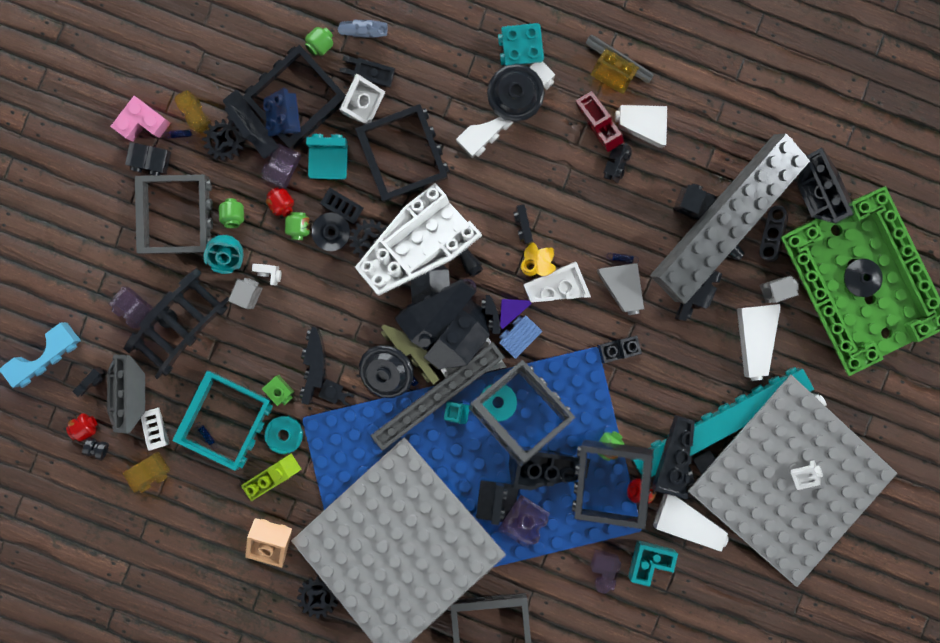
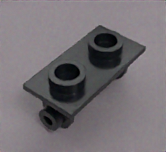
M622 143L612 149L609 158L614 159L615 162H607L603 178L607 180L612 178L617 184L623 178L625 164L632 155V150L628 143Z

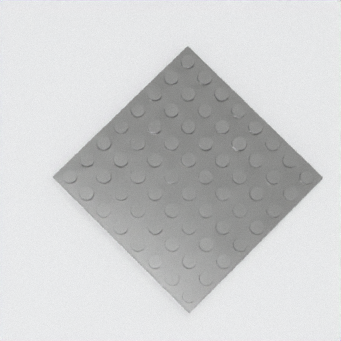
M790 375L688 491L792 584L798 587L896 476L897 472L798 380ZM815 460L816 466H820L823 477L820 478V485L797 490L791 470L809 466L810 461Z
M405 437L291 540L373 643H411L506 556L503 550Z

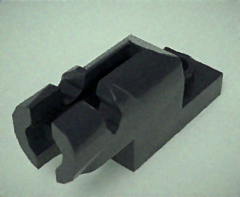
M714 271L686 304H680L675 319L680 321L690 319L693 312L692 305L707 309L711 305L717 291V287H714L712 282L719 283L723 274Z

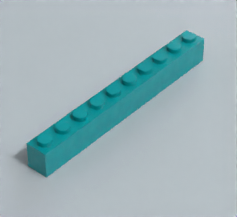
M790 368L785 371L786 375L780 378L776 376L768 381L769 384L753 388L751 390L752 393L747 396L743 394L736 397L734 403L730 405L728 403L718 407L719 411L703 415L701 417L702 420L695 423L690 456L745 427L790 375L798 380L809 392L814 390L804 369ZM659 439L650 444V448L654 449L651 477L656 475L667 439L663 441ZM632 459L642 478L644 460Z

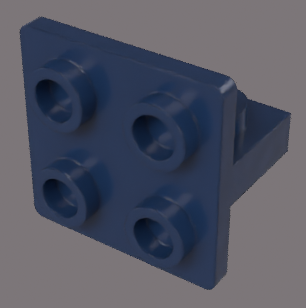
M282 88L264 98L263 107L266 113L268 136H275L279 133L297 134L301 132L296 94L288 93L287 88Z

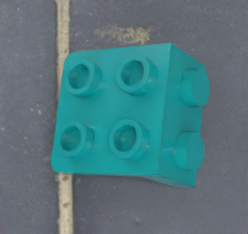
M523 24L501 28V34H498V44L503 48V53H500L501 65H523L543 62L544 53L540 24Z
M312 134V137H306V145L309 147L308 176L311 179H346L348 141L346 138L338 134L331 135V138L323 137L322 134Z

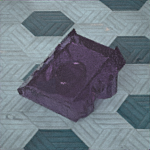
M520 495L498 530L520 545L528 548L530 544L538 543L540 539L539 530L541 527L546 526L550 513Z

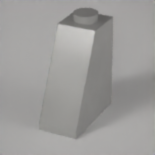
M638 263L597 269L598 275L622 312H628V315L639 314V310L644 309Z

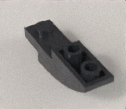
M316 326L308 329L306 335L308 345L307 348H303L301 359H304L303 364L310 365V369L307 368L304 379L307 380L306 385L301 388L299 398H302L301 403L306 405L311 404L315 387L322 388L325 380V347L319 327Z

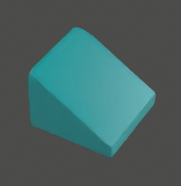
M447 401L444 420L466 424L470 405Z

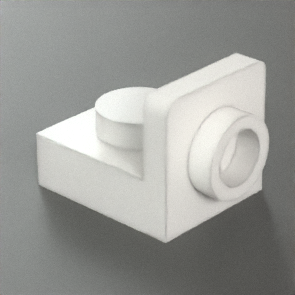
M253 264L252 271L257 272V276L269 277V273H271L270 285H277V282L281 281L279 266Z
M815 460L810 461L809 466L791 470L797 490L820 485V478L823 477L821 467L816 466Z

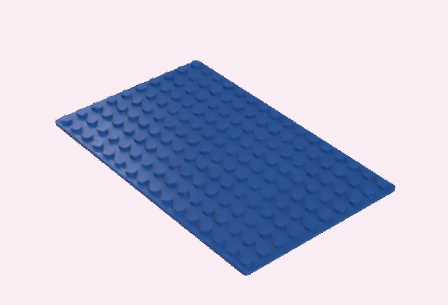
M597 347L527 363L529 367H533L534 373L538 377L546 381L547 387L559 395L560 401L564 406H568L575 416V419L541 450L577 456L578 446L582 445L583 440L599 441L605 432L612 433L615 431L619 433L603 364ZM513 367L484 373L449 401L470 405L480 396L484 388L496 383ZM518 374L506 384L516 395V410L510 418L499 421V424L519 446L533 448L563 421L529 383ZM434 386L406 392L395 398H381L303 418V425L324 510L405 437L506 554L494 567L621 537L642 530L575 519L572 505L573 501L577 499V494H574V485L578 480L556 483L549 487H538L535 490L518 489L514 523L500 522L499 525L491 524V520L477 519L476 512L480 481L511 484L508 464L510 454L470 409L466 424L444 420L446 402L383 451L371 437V434ZM495 397L492 404L494 407L499 408L503 405L504 401L501 397ZM588 452L587 458L590 459L587 478H585L583 509L638 517L637 506L630 501L627 495V488L631 481L625 457H618L615 460L607 461L596 453Z

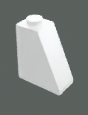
M621 105L618 111H615V122H618L619 129L656 147L663 148L666 146L667 106Z

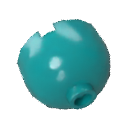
M218 235L207 243L203 255L206 265L208 263L214 272L221 274L233 273L235 269L241 267L244 257L243 247L233 236Z

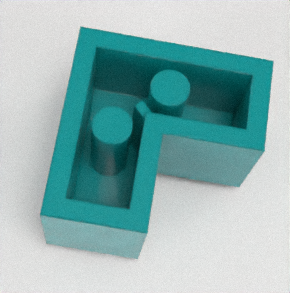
M637 540L628 578L633 583L650 587L655 568L674 573L678 553L672 548Z

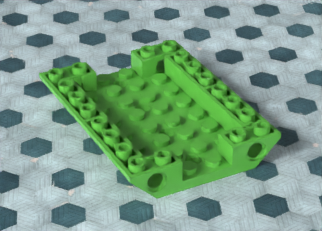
M886 186L853 200L854 215L837 224L814 219L781 237L847 376H851L883 360L882 356L911 342H920L940 332V297ZM833 225L838 226L840 229V233L837 236L831 233ZM851 259L854 261L858 259L872 260L882 271V285L872 295L873 301L871 304L865 302V297L853 295L845 286L844 273ZM865 274L863 278L867 281L869 277ZM883 328H887L890 332L887 338H883L881 335Z

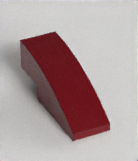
M592 91L575 100L589 126L607 152L624 143L622 133L613 123L610 114Z

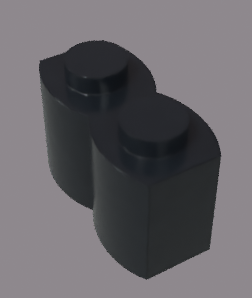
M130 142L125 165L129 166L131 171L142 173V170H148L149 174L153 176L167 175L171 152L157 147Z

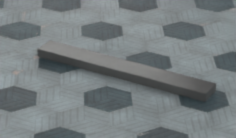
M493 342L477 353L467 366H460L371 434V437L383 451L505 357Z

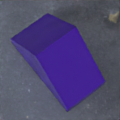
M501 299L500 327L502 329L506 327L532 303L527 300Z

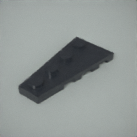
M678 415L674 416L651 487L654 491L688 499V492L686 491L687 483L690 480L688 469L692 458L690 456V448L693 446L694 420Z

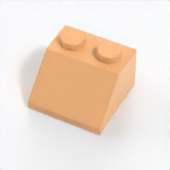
M255 518L247 537L245 558L282 568L291 539L292 528L274 524L265 519Z

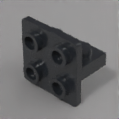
M481 480L476 518L491 520V524L499 525L500 522L514 523L518 489L512 488V485L508 483Z

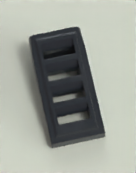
M331 188L327 190L320 205L341 215L353 224L356 223L364 207ZM332 195H335L336 197L334 198L332 204L328 205V202L330 201ZM339 199H342L343 201L341 202L339 208L335 209V206L338 203ZM346 203H349L350 205L348 206L345 213H342V210L345 207ZM353 206L356 207V210L352 217H349L348 215L351 212Z

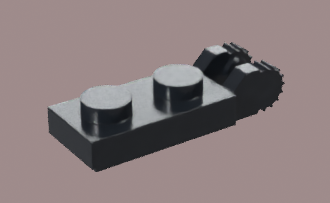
M343 56L342 61L347 64L356 65L355 71L340 68L339 72L341 74L352 76L353 78L358 74L373 84L391 88L395 68L360 58L355 59Z

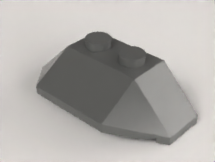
M113 355V361L107 372V412L113 425V432L130 433L145 413V373L130 355Z

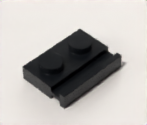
M525 204L518 205L513 215L515 223H519L521 229L518 231L520 242L523 241L524 245L532 244L533 238Z

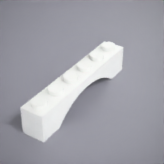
M544 62L533 63L529 67L537 72L546 90L553 85L555 74ZM498 117L487 123L471 125L456 139V142L471 158L475 155L479 157L486 150L485 146L489 142L491 144L495 142L500 136L498 133L502 129L507 130L513 124V121Z

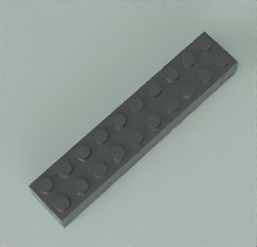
M787 133L774 134L650 275L675 302L686 304L810 162Z

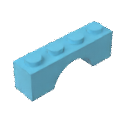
M67 322L59 323L45 334L46 349L40 358L35 361H29L23 357H15L0 368V372L12 388L27 386L31 383L30 379L35 375L39 376L47 370L45 367L59 362L62 359L61 355L65 352L70 353L77 348L76 344L81 340Z

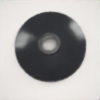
M325 213L319 216L312 226V238L315 244L323 250H339L349 240V224L339 214ZM334 229L335 235L330 236L329 230Z
M855 260L845 270V286L855 296L869 297L875 294L882 285V271L872 260ZM865 274L869 277L867 281L863 278Z

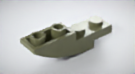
M389 325L381 326L383 329L381 334L387 341L391 340L395 345L394 347L401 350L406 356L412 355L410 360L416 368L420 366L424 371L421 375L427 383L431 381L434 384L440 379L429 365V362L424 359L428 350H424L411 342L405 332Z

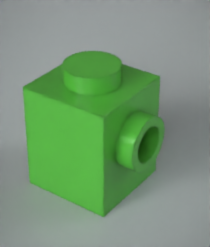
M280 375L275 376L262 388L277 406L281 404L286 405L293 398L291 396L294 393L293 389Z

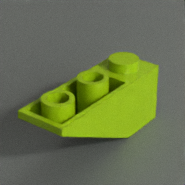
M289 454L242 484L241 487L250 501H253L292 477L301 468L293 455Z

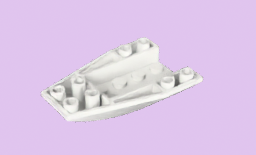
M434 183L401 210L355 268L376 294L380 295L452 260L479 239L482 234L470 221L467 222L449 203L446 194Z

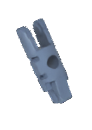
M374 20L342 21L337 30L341 35L374 38L387 36L388 25L385 22Z

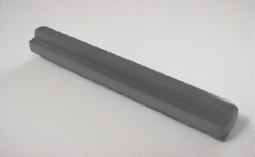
M590 35L586 41L588 46L639 79L649 83L653 78L654 74L596 36Z

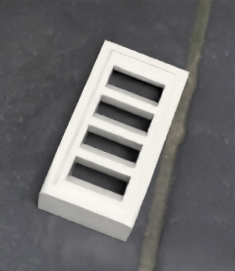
M160 408L145 411L141 421L148 451L170 444ZM156 415L155 419L147 420L148 416ZM157 422L158 426L149 427V424ZM158 429H159V433H158V434H155V435H152V434H151V431H155V430H158ZM160 437L161 441L154 443L153 439Z

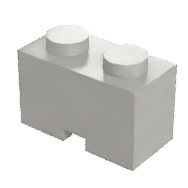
M792 276L781 277L760 285L765 303H776L798 295V283Z
M250 278L238 279L228 301L246 309H254L263 288L258 286L259 282Z

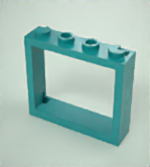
M207 371L172 441L234 471L239 470V468L244 467L247 461L245 457L247 451H251L256 443V440H254L256 433H260L265 423L262 421L265 415L268 416L273 408V405H271L272 400L221 375ZM215 380L263 403L235 461L186 438Z

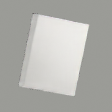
M356 74L340 111L343 115L362 124L371 123L385 91Z

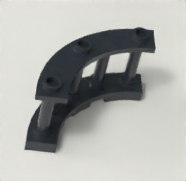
M197 268L179 282L181 286L173 293L169 291L139 324L141 329L137 335L132 333L123 348L128 353L134 349L140 350L160 368L155 375L156 379L162 375L167 376L173 370L172 365L187 346L190 347L198 339L196 336L218 314L221 316L228 309L229 297H226L220 303L199 284L200 281L198 279L202 273ZM189 289H194L214 307L205 317L184 298L183 294ZM174 303L180 304L199 322L190 333L168 314L167 310ZM159 319H163L183 338L182 342L175 349L154 331L155 328L153 326ZM149 336L170 355L165 362L144 344L143 340L145 337Z

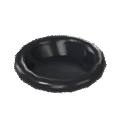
M520 64L507 65L496 71L490 79L487 89L488 102L495 114L504 120L513 122L524 121L534 116L543 105L545 95L543 81L537 72L528 66Z
M378 345L369 348L362 355L359 363V376L364 386L371 393L383 398H395L403 395L410 388L413 381V367L409 358L401 350L389 345Z

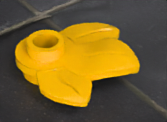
M532 243L525 249V259L521 264V270L525 275L534 276L538 274L540 276H548L556 270L555 265L551 263L554 257L553 248L538 250L536 244ZM529 265H534L533 269H528Z

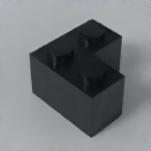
M692 183L681 188L673 210L699 220L717 199L715 195L702 190V186Z

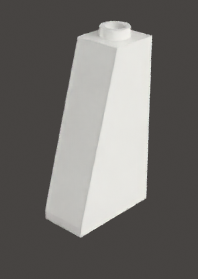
M780 304L737 309L744 377H751L752 381L762 380V376L769 375Z
M663 494L653 523L655 529L722 552L723 547H726L728 543V533L677 496Z

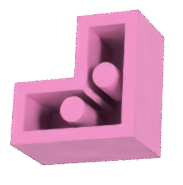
M133 96L111 127L133 142L143 128L160 138L171 123L139 98Z

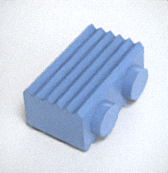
M526 315L523 318L519 316L512 323L514 327L510 331L506 329L499 336L501 339L499 343L515 359L542 332Z

